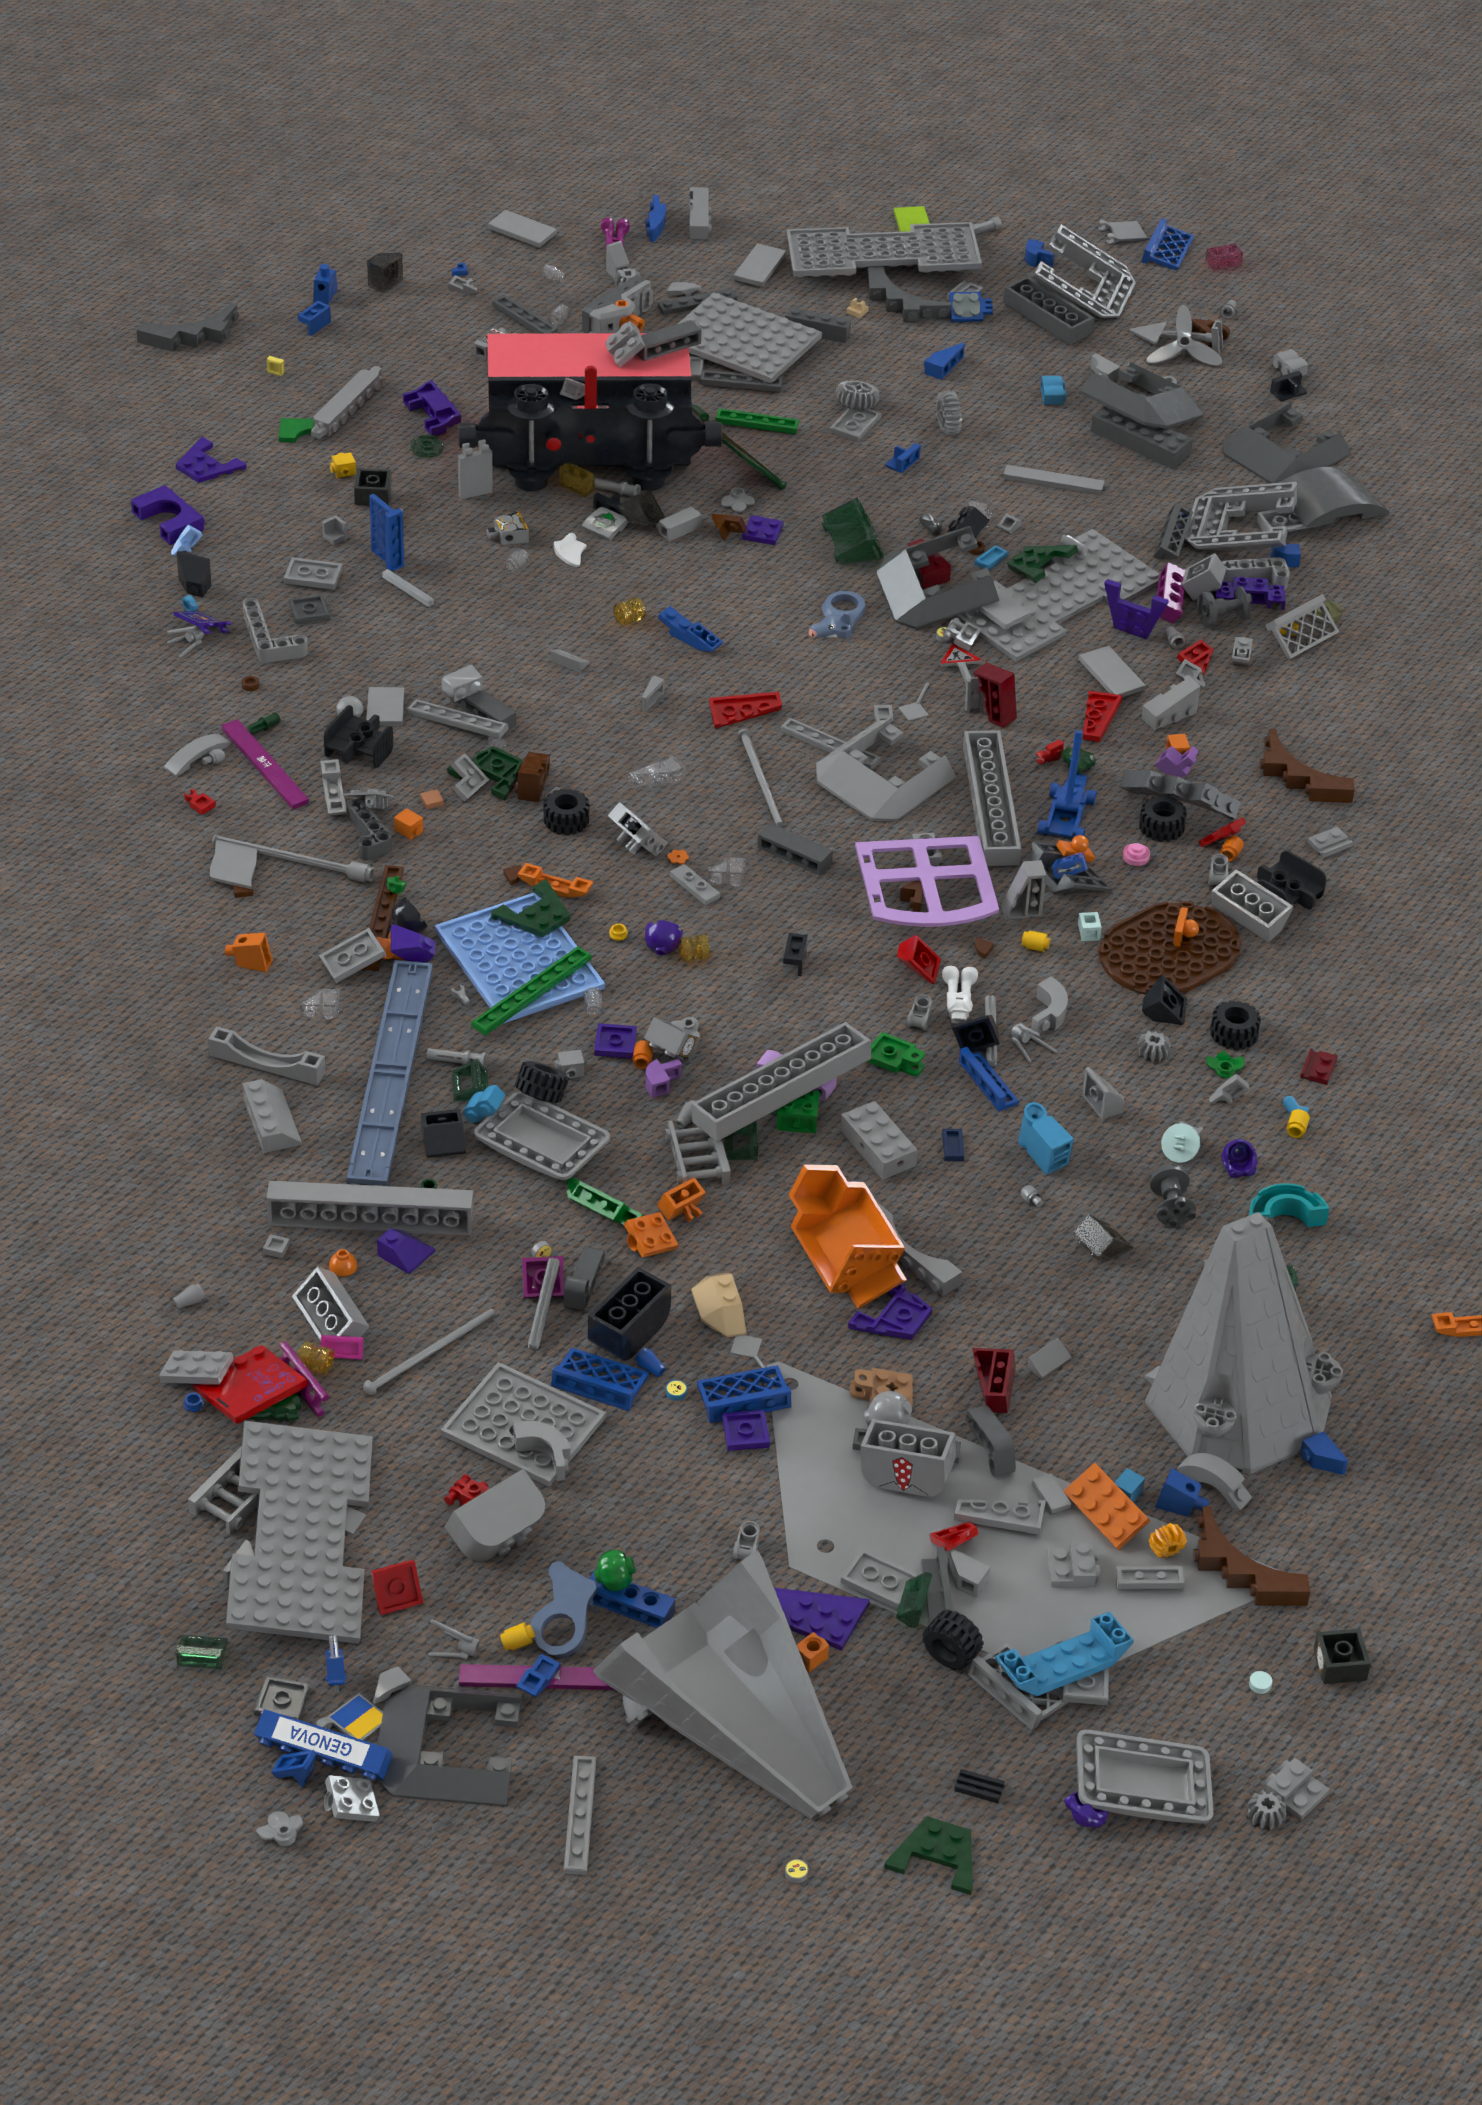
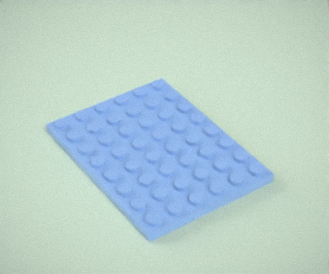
M535 893L435 925V932L489 1008L496 1005L577 947L562 926L546 936L540 937L521 930V926L515 924L510 926L505 924V920L491 918V911L503 904L518 914L542 899ZM588 962L504 1023L605 989V983Z

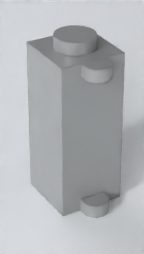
M691 506L659 520L656 528L659 530V534L670 542L701 528L702 514Z

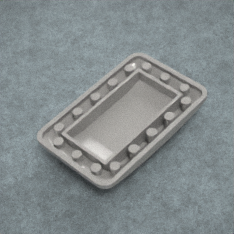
M521 1091L513 1093L499 1106L494 1115L488 1116L474 1130L475 1137L494 1150L527 1167L560 1180L571 1178L610 1141L608 1131L551 1103L530 1097Z
M1082 1730L1077 1734L1078 1797L1082 1804H1090L1092 1808L1113 1813L1164 1821L1208 1823L1212 1819L1213 1798L1210 1756L1204 1748L1094 1730Z

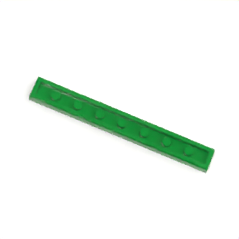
M577 946L473 1020L471 1027L486 1036L591 961L592 955Z

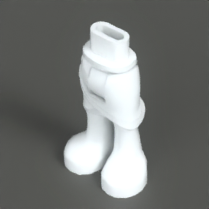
M947 966L942 971L943 980L948 985L949 991L947 992V1009L951 1022L958 1024L965 1022L969 1017L970 1011H972L973 1004L970 991L971 986L977 981L978 971L974 967H966L962 970L961 992L958 993L959 971L955 966Z

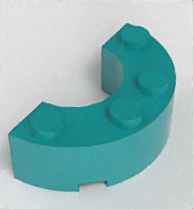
M1281 1183L1270 1185L1260 1190L1258 1195L1251 1201L1248 1216L1257 1212L1263 1217L1270 1218L1279 1215H1291L1302 1220L1306 1227L1323 1226L1327 1224L1329 1206L1319 1194L1305 1190L1306 1187Z

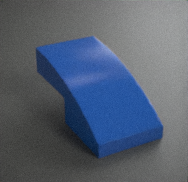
M540 1654L531 1669L527 1668L516 1687L537 1697L561 1668L560 1663Z

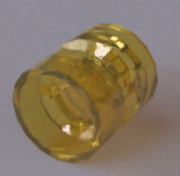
M634 597L613 607L615 619L621 626L646 616L645 606L639 597Z
M706 934L695 935L693 939L690 936L679 938L681 941L679 953L682 962L694 961L695 957L699 960L710 958V944Z
M304 1341L297 1356L308 1370L313 1368L314 1372L327 1375L333 1365L335 1351L325 1346L318 1348L317 1344Z

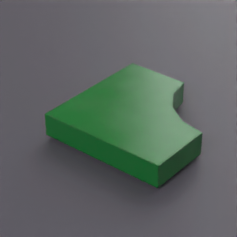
M281 418L279 442L296 443L300 436L311 434V430L314 427V419Z

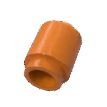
M1229 836L1220 852L1228 858V862H1232L1237 859L1244 847V843L1238 836Z
M645 1040L638 1041L634 1046L632 1061L638 1069H646L652 1062L654 1047L650 1046V1042Z

